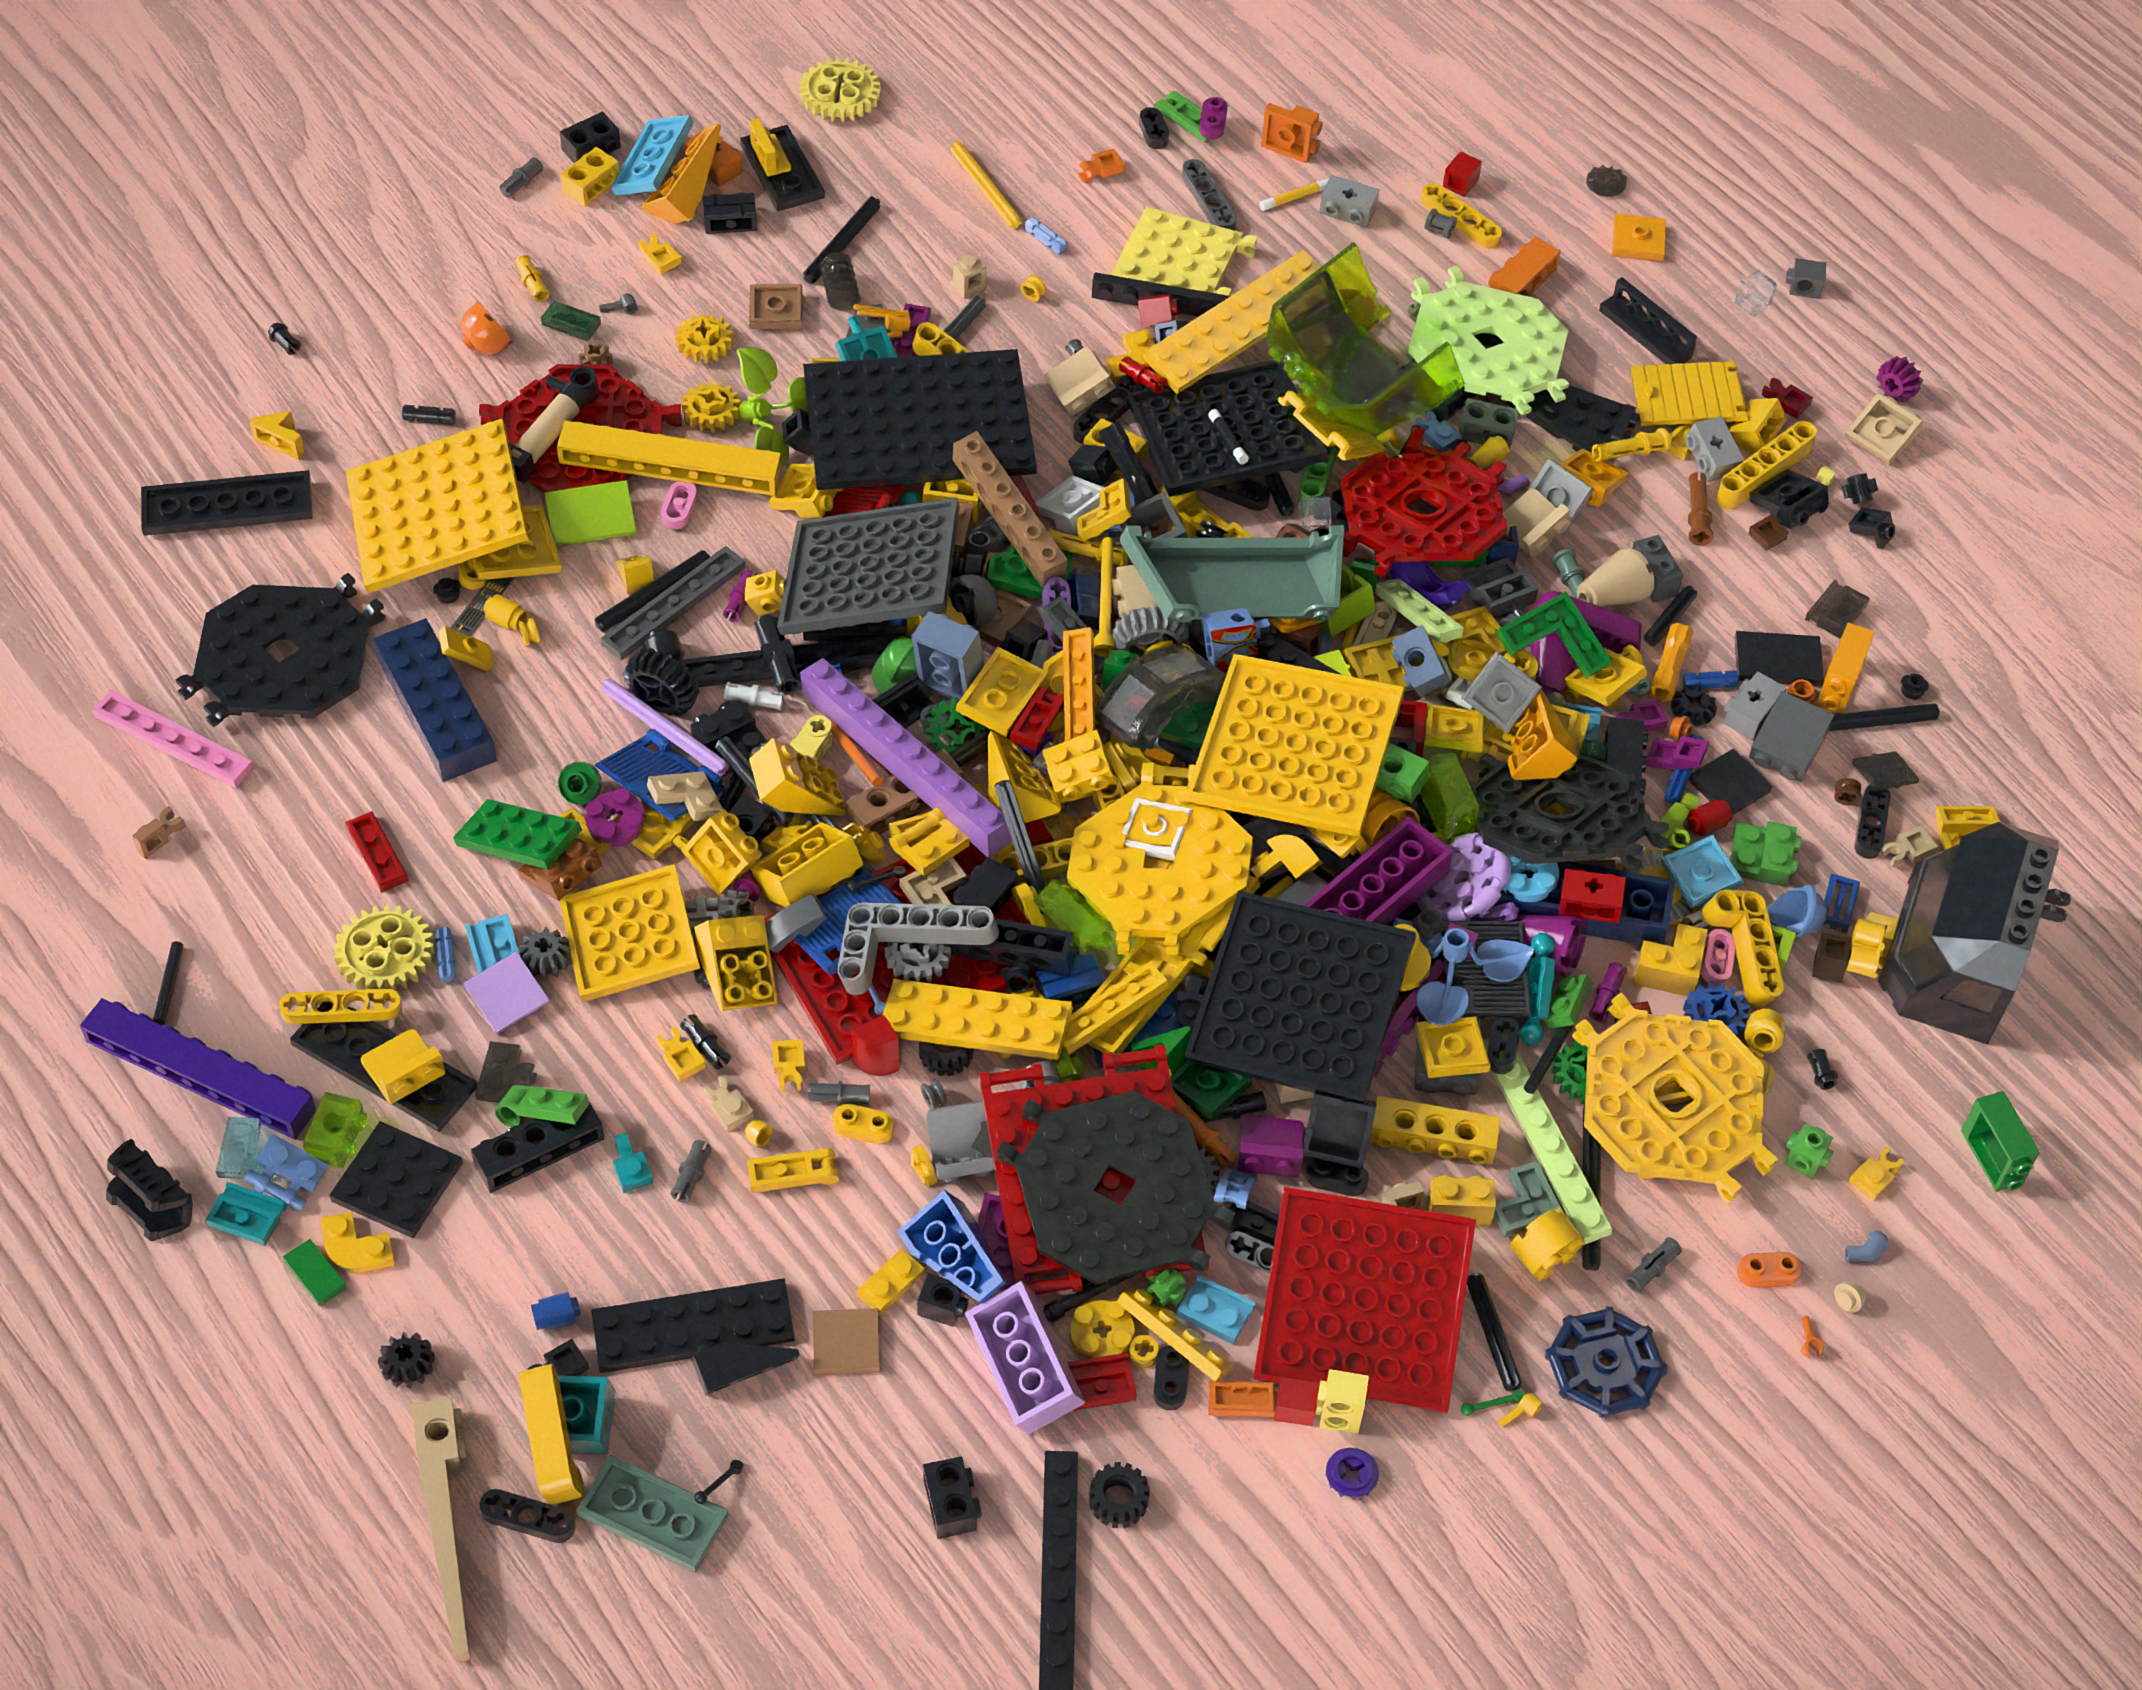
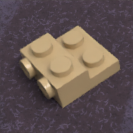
M1877 393L1845 432V437L1890 465L1903 448L1906 449L1922 430V420L1914 411H1906L1900 407L1892 397H1884Z

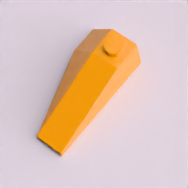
M719 123L703 129L685 151L687 158L685 157L673 165L669 170L672 176L663 184L661 183L657 191L651 192L641 209L674 224L683 221L688 222L696 215V207L701 202L720 134L721 125Z
M1541 688L1514 724L1517 728V734L1511 738L1510 745L1514 747V754L1508 757V766L1511 777L1515 780L1558 778L1563 772L1569 771L1578 759L1572 740Z

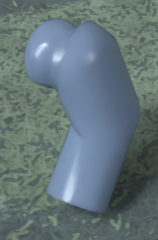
M1876 1230L1869 1234L1870 1238L1863 1246H1846V1261H1877L1888 1247L1887 1236L1883 1232Z

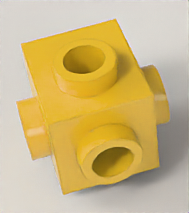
M777 570L746 578L745 601L758 616L780 610L786 579Z

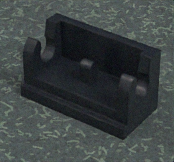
M915 673L872 700L905 729L921 719L920 714L925 707L934 704L929 698L933 693Z

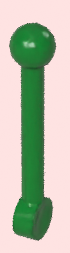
M1516 1389L1512 1395L1473 1405L1465 1403L1461 1406V1412L1465 1416H1470L1473 1411L1512 1401L1519 1404L1526 1394L1523 1390Z

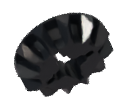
M1685 686L1682 691H1676L1671 701L1673 714L1680 718L1682 716L1689 717L1691 724L1694 726L1707 724L1716 715L1717 706L1715 698L1709 696L1708 690L1702 692L1698 690L1697 686L1694 689H1689ZM1700 702L1699 706L1691 707L1689 710L1690 703Z

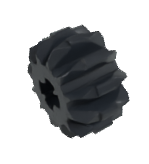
M403 1331L401 1339L398 1340L390 1336V1346H381L380 1352L382 1356L378 1358V1365L382 1369L383 1378L386 1381L391 1380L396 1388L405 1382L406 1387L411 1389L412 1382L415 1380L423 1384L425 1381L423 1374H432V1363L436 1360L435 1354L431 1350V1343L427 1339L422 1340L421 1335L417 1332L411 1338H408L407 1333Z

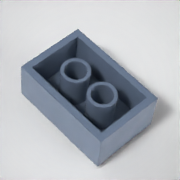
M928 611L911 636L918 678L930 690L951 699L955 698L959 702L984 667L980 633L970 625H962L952 621L946 615H938Z

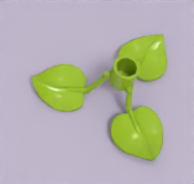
M740 348L737 350V354L740 359L743 382L751 393L756 394L748 397V400L740 404V417L745 422L752 421L753 425L762 426L755 435V449L781 453L782 468L789 457V445L784 443L782 433H775V426L761 420H765L770 415L772 409L791 407L792 414L799 408L808 412L804 377L795 378L789 384L788 397L790 402L770 405L760 397L771 389L770 382L774 381L777 377L778 371L774 358L770 353L760 348Z

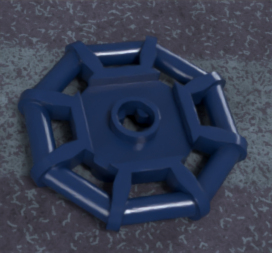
M1606 1306L1603 1310L1577 1316L1567 1315L1563 1318V1325L1551 1347L1545 1350V1359L1550 1362L1560 1389L1559 1395L1563 1399L1568 1398L1599 1414V1418L1607 1419L1608 1415L1638 1408L1642 1410L1648 1408L1651 1404L1650 1399L1661 1378L1667 1374L1668 1369L1667 1364L1662 1361L1652 1336L1653 1329L1649 1325L1643 1326L1614 1311L1613 1307ZM1603 1323V1328L1590 1331L1585 1329V1327ZM1615 1325L1633 1335L1631 1337L1627 1335L1623 1337L1617 1334V1330L1612 1327ZM1572 1335H1575L1580 1340L1574 1350L1565 1348ZM1642 1343L1648 1359H1641L1636 1345ZM1601 1355H1606L1608 1359H1614L1615 1362L1611 1366H1605L1600 1363ZM1564 1362L1573 1363L1577 1376L1571 1380ZM1639 1371L1648 1373L1642 1388L1634 1382ZM1584 1384L1590 1392L1601 1393L1600 1400L1578 1388ZM1627 1390L1630 1394V1397L1610 1401L1611 1393Z

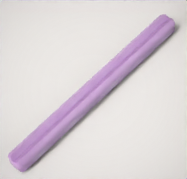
M612 679L605 680L601 686L603 693L720 776H723L729 769V763Z

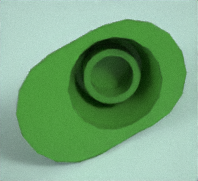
M911 636L895 638L888 644L876 661L872 670V681L875 688L881 694L913 673L918 675Z

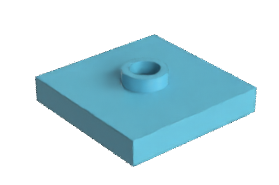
M1714 835L1668 854L1661 859V864L1670 878L1676 880V887L1691 909L1708 902L1720 890H1735L1741 887L1744 882Z

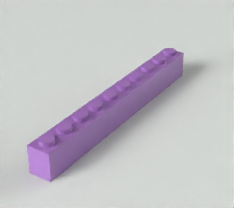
M820 659L800 672L803 696L932 809L939 808L946 819L968 836L969 841L987 857H992L1012 843L1004 815L999 809L825 659Z

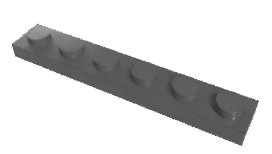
M727 546L723 547L601 638L602 646L622 661L644 644L650 632L659 628H666L745 569V560Z

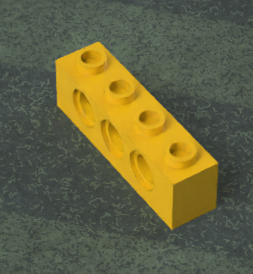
M1377 1095L1376 1111L1369 1143H1374L1384 1148L1408 1149L1413 1153L1436 1154L1446 1159H1464L1475 1164H1493L1497 1150L1501 1117ZM1399 1125L1407 1126L1408 1129L1400 1128ZM1429 1131H1436L1439 1134H1432ZM1460 1136H1466L1471 1140L1462 1139Z

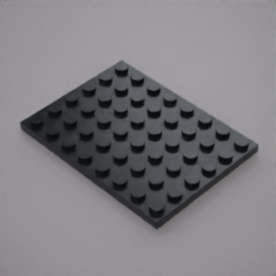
M1018 349L803 364L817 490L966 479L953 461V443L976 431L980 434L1008 476L1037 474V464Z

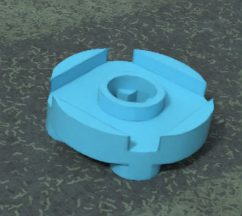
M1506 854L1511 859V874L1507 886L1502 888L1505 892L1508 890L1514 894L1515 899L1522 902H1538L1548 897V893L1553 889L1555 890L1559 878L1557 862L1531 864ZM1530 870L1534 874L1532 878H1527V875L1521 874V872Z

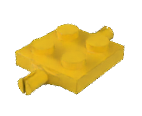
M638 798L644 807L646 822L641 828L642 833L631 844L653 860L672 845L682 850L689 842L682 834L694 824L690 813H686L672 822ZM620 814L613 819L615 823L620 822Z

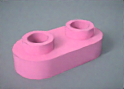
M678 481L669 488L661 509L662 523L667 528L680 529L689 522L697 501L696 487L692 483Z
M1714 929L1706 936L1700 973L1707 982L1712 981L1714 985H1720L1732 973L1736 947L1734 938L1728 931Z

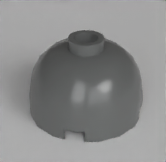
M964 574L953 577V581L950 582L948 596L955 610L961 612L967 621V625L974 627L976 630L989 624L997 610L998 594L996 590L982 576Z

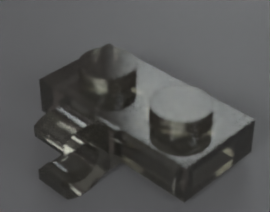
M490 1041L475 1092L477 1100L500 1103L513 1083L527 1086L535 1085L537 1073H534L535 1065L531 1063L519 1064L522 1053L520 1045Z

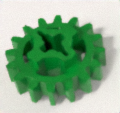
M955 698L950 699L949 705L944 700L939 703L940 710L933 707L930 710L933 717H927L924 721L930 727L925 729L923 734L931 736L926 744H934L936 746L933 751L934 754L945 749L950 755L952 751L964 744L965 736L973 735L972 739L981 735L980 732L987 729L986 726L970 718L971 722L964 719L962 714L956 711L957 701ZM944 713H947V721L937 725L939 718ZM953 724H955L956 728L963 730L956 736L954 731L946 730ZM942 737L945 741H947L949 743V746L945 745L940 740V738Z
M1574 1041L1572 1049L1564 1045L1562 1053L1557 1052L1551 1073L1555 1074L1553 1083L1561 1084L1560 1094L1568 1091L1570 1093V1101L1574 1100L1575 1097H1579L1581 1104H1585L1588 1047L1586 1045L1581 1046L1577 1041Z

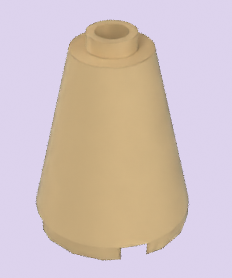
M1633 548L1622 549L1612 555L1578 586L1577 599L1602 608L1640 602L1652 594L1654 574L1653 572H1648L1646 565L1649 562L1639 551Z

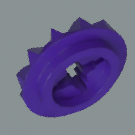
M1349 1447L1336 1451L1329 1458L1325 1476L1330 1488L1337 1491L1340 1497L1348 1496L1355 1500L1359 1496H1368L1370 1491L1376 1487L1379 1470L1376 1461L1370 1454L1364 1450ZM1346 1468H1349L1351 1471H1359L1361 1469L1356 1481L1352 1477L1343 1479L1346 1475Z

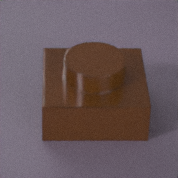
M1771 515L1750 526L1748 532L1766 551L1786 540L1789 533Z

